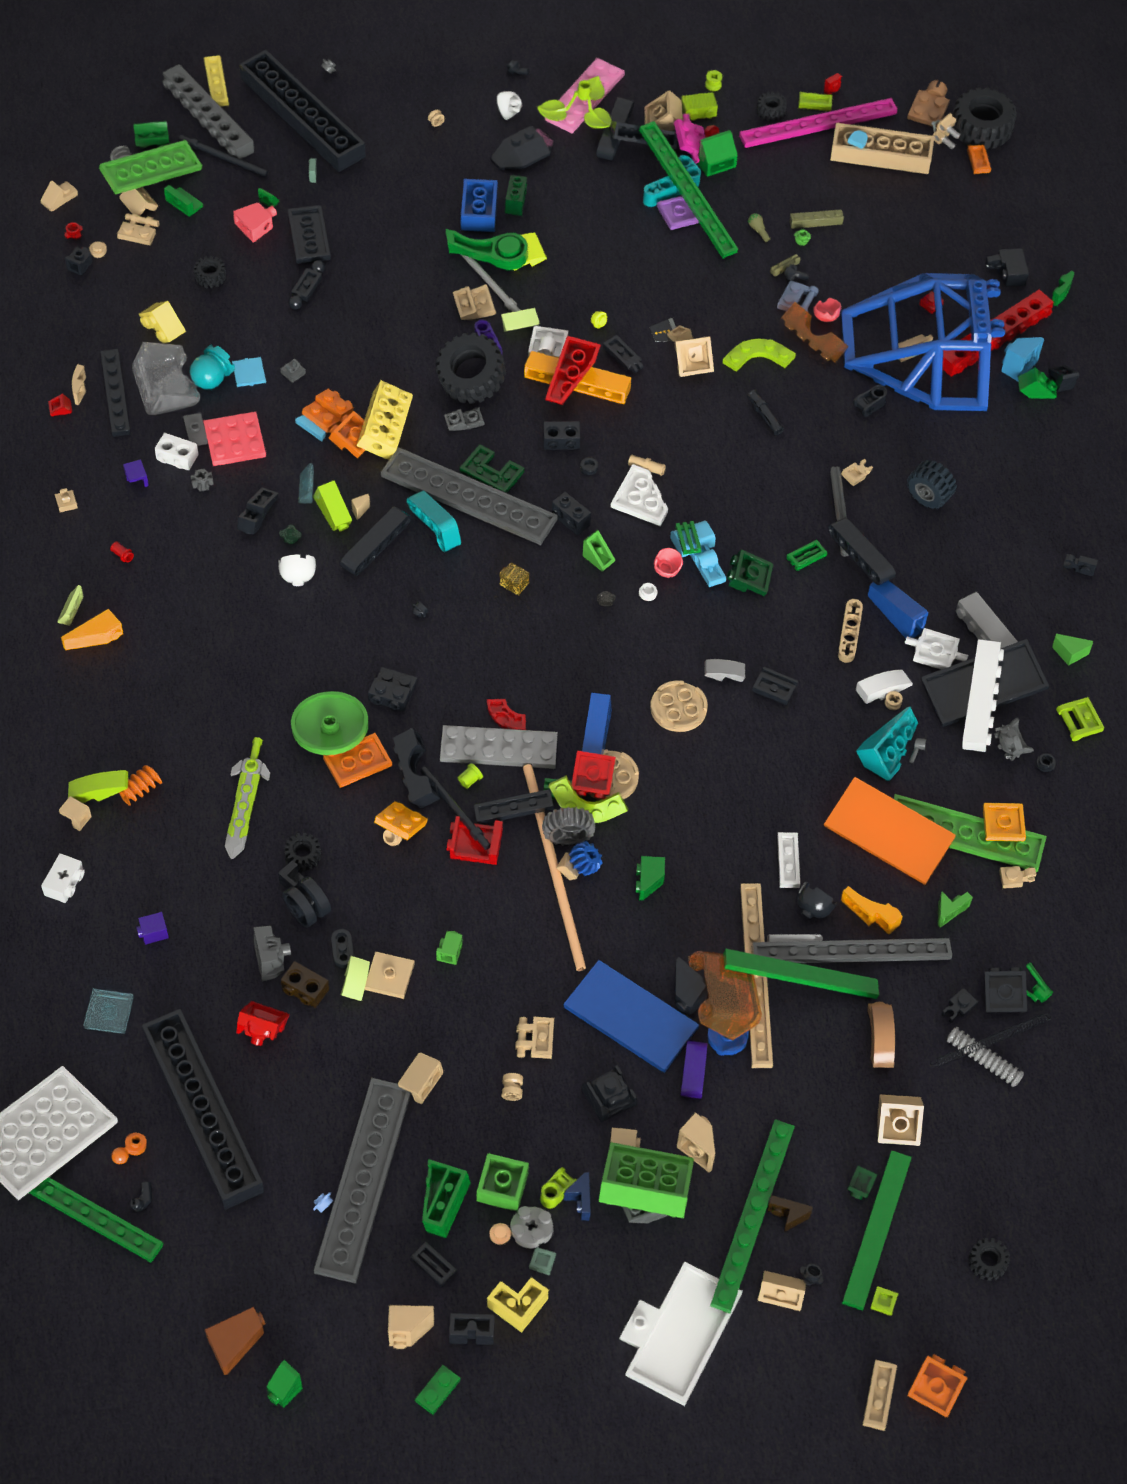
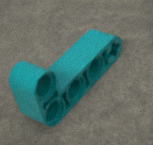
M683 155L678 157L698 187L700 185V168L689 156ZM666 176L644 187L643 203L648 207H653L660 201L672 199L681 194L670 177Z
M424 490L407 498L410 510L435 532L438 545L443 552L461 544L455 519Z

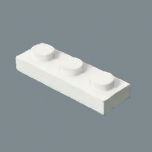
M778 832L780 888H800L798 833Z

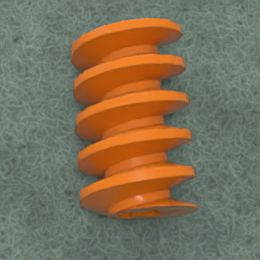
M144 765L142 770L136 771V775H130L128 789L119 792V794L131 806L129 799L136 802V794L143 797L142 790L149 793L148 786L150 785L155 789L156 785L154 782L162 784L161 778L151 767Z

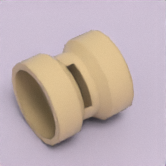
M516 1073L503 1075L502 1084L504 1088L502 1089V1098L509 1101L520 1100L522 1098L521 1086L523 1085V1076Z

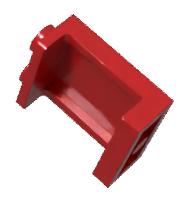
M456 816L455 822H451L450 834H453L452 839H448L447 843L450 859L497 865L503 821L495 820L494 826L473 823L483 831V836L491 844L490 848L485 850L478 841L471 837L470 831L460 821V816Z

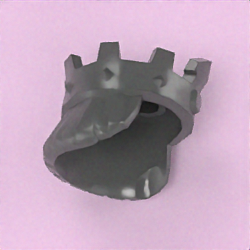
M1015 718L1006 726L1002 725V727L995 728L998 732L994 733V737L999 738V750L1003 749L1006 752L1004 757L1006 759L1010 758L1011 761L1016 757L1019 758L1021 754L1034 751L1032 747L1027 746L1021 736L1018 727L1019 718Z

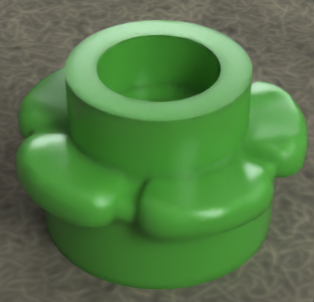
M799 230L794 234L795 241L799 245H806L809 239H811L810 233L806 230Z

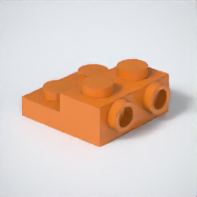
M326 389L316 395L313 403L303 408L302 414L328 433L335 424L339 426L341 424L339 421L345 414L350 415L354 407L349 400L344 401L340 398L337 391L332 392L330 389Z
M355 411L350 415L345 414L339 421L341 424L339 426L335 424L329 431L331 433L329 439L341 450L345 447L356 458H359L366 451L356 446L365 420Z
M933 1354L932 1358L927 1356L907 1396L948 1417L967 1377L964 1376V1370L953 1365L952 1369L944 1365L946 1360Z

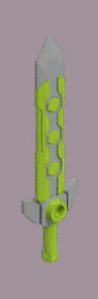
M258 737L253 739L250 758H245L244 761L240 760L231 770V776L240 774L235 796L236 800L225 842V848L231 859H234L245 848L249 821L260 775L267 781L270 778V772L265 763L262 764V761L258 759L260 746L263 741Z

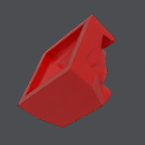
M251 1001L239 1012L237 1033L240 1034L244 1030L245 1035L252 1037L250 1042L260 1046L266 1038L274 1040L278 1032H282L285 1029L290 1014Z

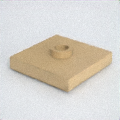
M375 952L365 990L404 999L415 961Z

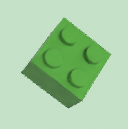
M488 1153L477 1189V1202L518 1212L528 1177L529 1163Z

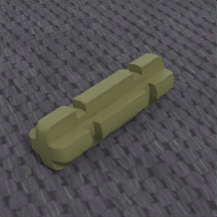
M795 254L778 263V266H772L770 268L771 274L777 276L784 272L787 267H790L791 264H799L800 257Z

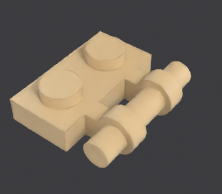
M135 213L126 214L125 220L130 221V223H122L117 233L118 239L150 246L156 234L152 226L158 227L159 221L154 220L153 217L145 218Z
M526 1017L519 1018L516 1030L518 1041L515 1044L517 1057L523 1058L525 1057V1051L531 1050L532 1058L552 1059L554 1018L534 1017L533 1024H527ZM527 1033H533L532 1041L526 1040Z

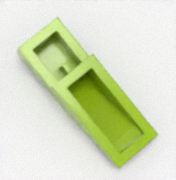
M128 771L102 772L70 781L68 798L72 797L81 803L91 799L97 801L106 799L128 789Z

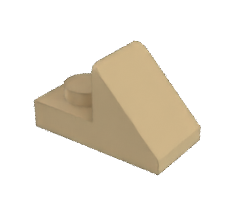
M51 181L41 199V203L52 212L76 197L78 192L67 181L60 186Z

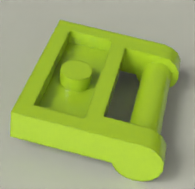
M1088 697L1062 704L1056 709L1071 733L1072 741H1077L1082 737L1103 732L1104 726ZM1069 711H1073L1081 729L1077 730L1068 713Z

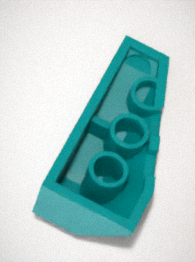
M911 707L905 708L866 739L856 750L863 766L886 780H891L900 769V759L906 754L907 750L905 747L907 742L912 739L918 721Z

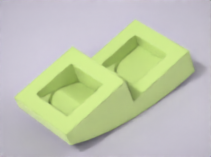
M350 956L344 975L346 978L341 992L342 996L359 1001L362 1000L370 961Z

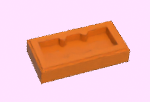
M968 146L967 151L974 174L990 173L991 167L985 146Z

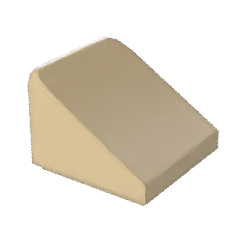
M678 326L667 333V336L673 342L693 339L691 330L682 326Z
M369 494L351 500L352 511L357 520L370 507Z
M565 853L556 868L569 880L577 879L578 871L576 868H573V863L569 862L571 860L569 854Z

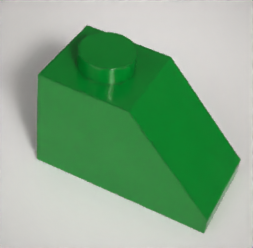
M285 1360L281 1362L266 1386L269 1400L275 1405L279 1403L284 1408L302 1390L300 1374Z

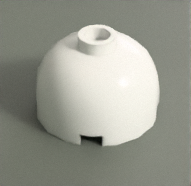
M289 555L282 557L281 561L278 560L280 575L285 581L293 583V586H303L304 582L309 581L315 573L316 562L312 556L306 555L305 559L300 558V555Z

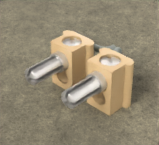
M951 113L941 121H933L932 125L934 141L938 144L943 142L953 149L955 144L947 137L951 134L958 139L960 134L952 128L956 119Z

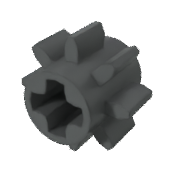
M205 469L195 470V475H191L192 487L197 488L200 492L209 490L210 485L214 484L212 473H208Z

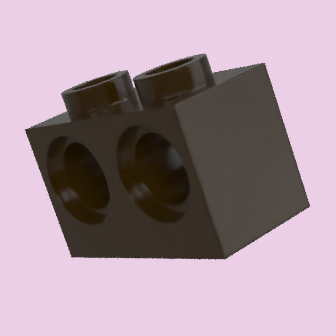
M295 961L281 978L282 990L289 996L294 995L307 1006L311 1005L316 1008L329 991V981ZM296 979H297V980H300L298 983H292V982H291V981L296 980ZM311 989L317 990L314 993L308 992Z

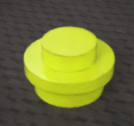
M602 311L595 312L591 317V323L598 329L607 322V315Z

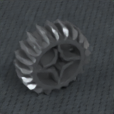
M561 807L559 810L554 809L553 812H549L544 817L542 831L545 839H549L555 845H576L577 843L584 842V840H590V837L595 832V822L593 814L588 810H584V808Z

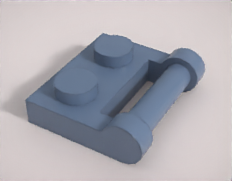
M790 280L778 302L777 308L805 317L810 303L817 296L819 290L815 286L808 287ZM803 294H806L807 297L805 298L802 306L798 307L797 305L800 302Z

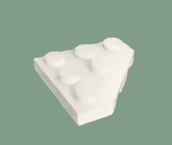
M633 464L612 500L611 508L661 526L668 513L666 503L663 502L661 493L657 485L654 484L650 471Z

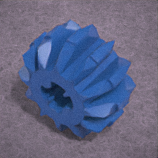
M587 841L576 844L569 853L571 857L569 862L573 863V868L577 869L578 874L583 873L584 876L597 872L603 863L600 859L602 855L598 853V849L594 848L593 843L589 844Z

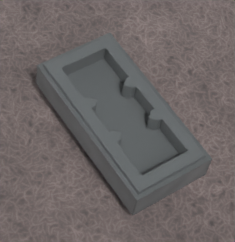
M201 413L183 416L189 441L196 443L197 446L208 444Z

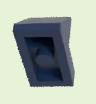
M585 1172L564 1192V1201H577V1213H581V1220H590L589 1172Z

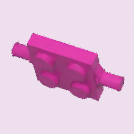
M684 114L682 116L683 120L677 119L674 122L679 147L681 150L690 153L693 161L698 163L700 162L698 156L700 140L706 138L702 126L691 123L689 114Z

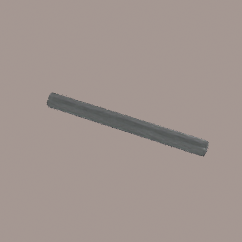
M833 466L830 473L836 519L838 521L844 517L847 518L841 470L840 467ZM840 546L841 555L849 556Z

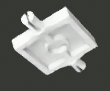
M926 628L923 629L922 635L918 640L907 636L905 644L915 646L916 652L913 661L942 670L950 667L955 659L964 662L968 658V655L958 652L959 638Z

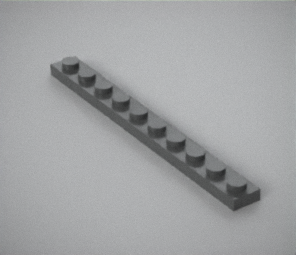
M949 938L753 942L751 946L752 954L795 963L951 960L952 958Z

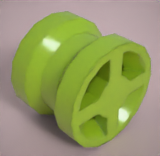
M716 70L709 71L706 75V88L710 91H718L722 85V74Z

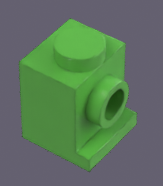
M455 931L446 932L445 939L441 938L439 948H437V961L457 964L462 948V935Z

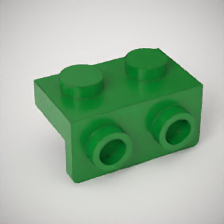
M166 121L134 124L136 146L146 148L150 145L164 146L169 143Z

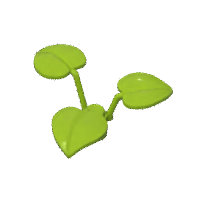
M599 76L580 81L578 89L574 92V96L567 107L558 100H550L538 106V111L545 118L552 121H560L566 118L567 114L565 111L569 110L578 96L580 100H588L590 112L584 116V121L588 126L607 128L611 125V117L607 111L602 108L592 110L591 100L601 99L605 94Z

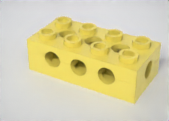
M381 380L373 391L356 446L389 460L397 450L413 395Z

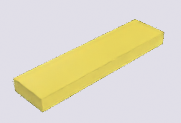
M220 56L204 57L211 98L219 106H229Z

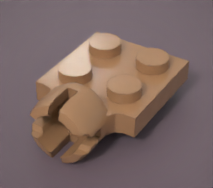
M936 80L929 84L927 90H919L907 119L932 127L933 121H941L950 101L945 98L947 93L946 85L941 82L939 87H936L938 83Z

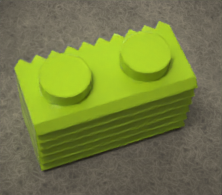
M713 92L682 96L683 115L689 114L690 120L717 116L718 106Z

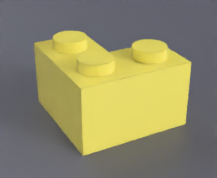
M168 301L155 303L139 313L142 325L147 327V329L154 328L157 338L163 343L171 342L186 332Z
M532 1277L518 1294L500 1281L488 1296L487 1307L522 1332L548 1300L549 1290Z

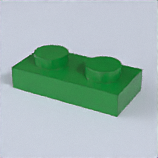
M442 1365L415 1399L416 1403L433 1415L459 1383L460 1377Z

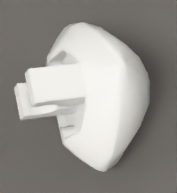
M504 91L500 92L497 96V105L505 120L512 118L520 111L522 101L514 92Z

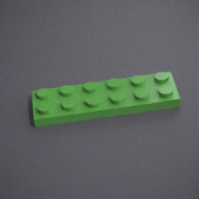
M186 140L105 162L99 166L100 171L115 195L199 171L202 168V164Z

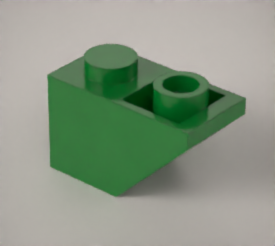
M1033 368L1018 376L1019 389L1027 397L1039 399H1055L1057 397L1056 383L1037 368Z
M641 856V864L637 863L636 875H640V881H636V893H639V900L646 899L663 885L665 857Z

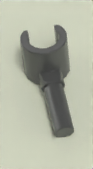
M916 739L913 753L909 760L910 763H914L918 750H925L926 739Z

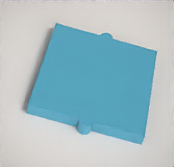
M261 357L232 361V364L235 365L234 374L237 387L266 383Z

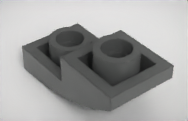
M480 408L464 413L459 409L444 415L449 430H466L485 425Z

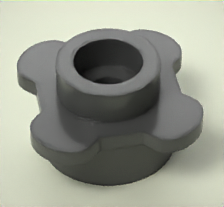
M323 59L324 62L321 66L330 74L336 71L334 68L336 65L330 59L327 61Z

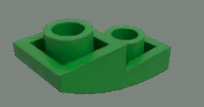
M1073 271L1062 275L1059 279V286L1052 293L1053 305H1059L1067 296L1074 276Z

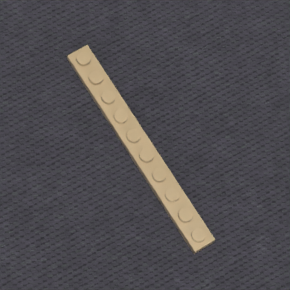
M741 884L744 952L752 954L751 946L753 942H765L761 884ZM746 973L752 1068H772L773 1057L767 977Z

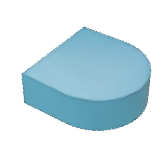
M855 131L848 138V143L863 149L867 143L868 136L863 131Z

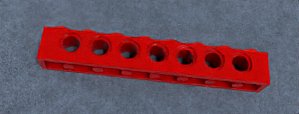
M1039 289L995 317L994 319H1002L1004 321V327L1002 328L1005 330V336L991 337V351L1000 348L1003 343L1011 341L1014 336L1023 333L1031 325H1036L1042 318H1047L1052 313L1054 302ZM971 333L961 340H972ZM943 350V370L950 377L961 373L964 368L975 364L979 359V351Z

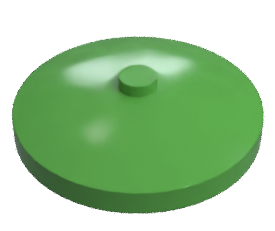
M334 691L321 692L306 698L296 707L291 719L292 733L297 743L304 749L320 755H336L353 749L364 739L368 731V714L364 705L349 694Z

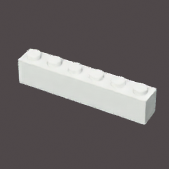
M978 639L963 735V749L986 752V745L991 744L992 734H988L989 728H993L994 717H991V712L996 710L997 700L993 699L994 694H998L999 683H996V678L1001 676L1002 666L998 665L999 660L1003 661L1004 656L1001 642Z

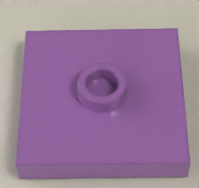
M682 196L657 203V207L670 230L699 223Z

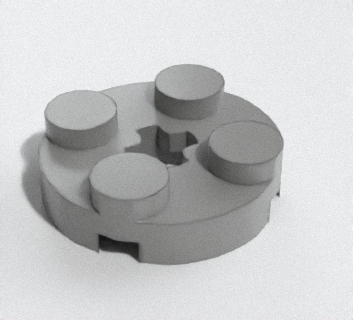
M523 1206L519 1208L510 1223L511 1234L515 1238L516 1243L525 1248L539 1247L538 1244L547 1243L553 1235V1222L550 1213L538 1207ZM534 1224L537 1228H533L530 1231L528 1225Z

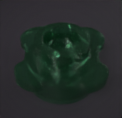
M289 525L288 528L281 530L279 533L280 537H283L284 541L288 544L297 542L298 538L301 537V532L297 531L294 525Z

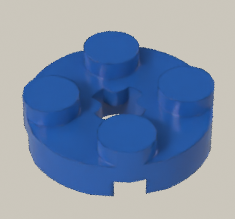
M721 1015L712 1021L708 1029L707 1038L710 1046L718 1055H734L746 1047L749 1031L745 1022L740 1018L738 1020L733 1018V1015ZM725 1031L733 1034L731 1038L724 1037Z

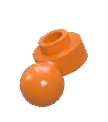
M141 1133L128 1135L125 1140V1147H118L112 1152V1160L116 1164H124L128 1160L129 1154H142L146 1150L147 1141L145 1136ZM137 1140L139 1141V1143L134 1144L133 1141Z

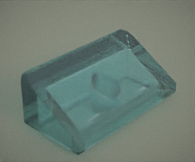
M312 463L300 474L299 503H312L314 467Z

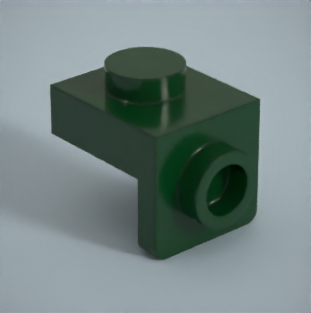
M857 1166L847 1190L851 1191L850 1195L860 1200L863 1197L868 1198L878 1174Z

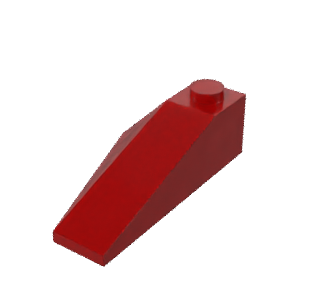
M567 336L545 400L563 405L595 363L601 345Z

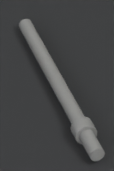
M461 255L502 299L509 311H521L517 307V303L504 293L474 259Z

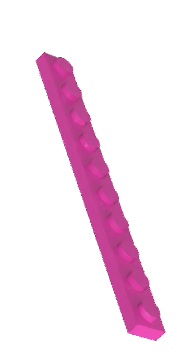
M892 98L741 131L739 137L744 147L747 148L836 127V123L850 125L897 114V107Z

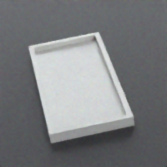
M684 1262L632 1360L626 1376L685 1406L743 1291H738L731 1314L710 1307L719 1279Z

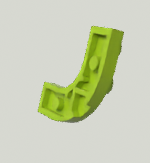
M751 339L734 347L723 358V364L737 372L751 358L766 357L786 368L795 358L796 353L770 339Z
M567 776L549 783V788L560 807L584 808V810H588L593 814L595 823L607 821L628 811L619 792L603 800L590 802L578 796Z

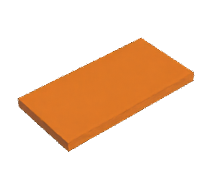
M854 777L824 823L826 828L926 885L956 837L952 832Z

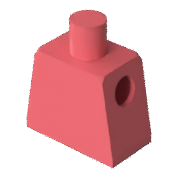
M254 203L235 210L234 221L252 242H255L272 229V217L276 216L277 212L273 206L264 209L260 203Z

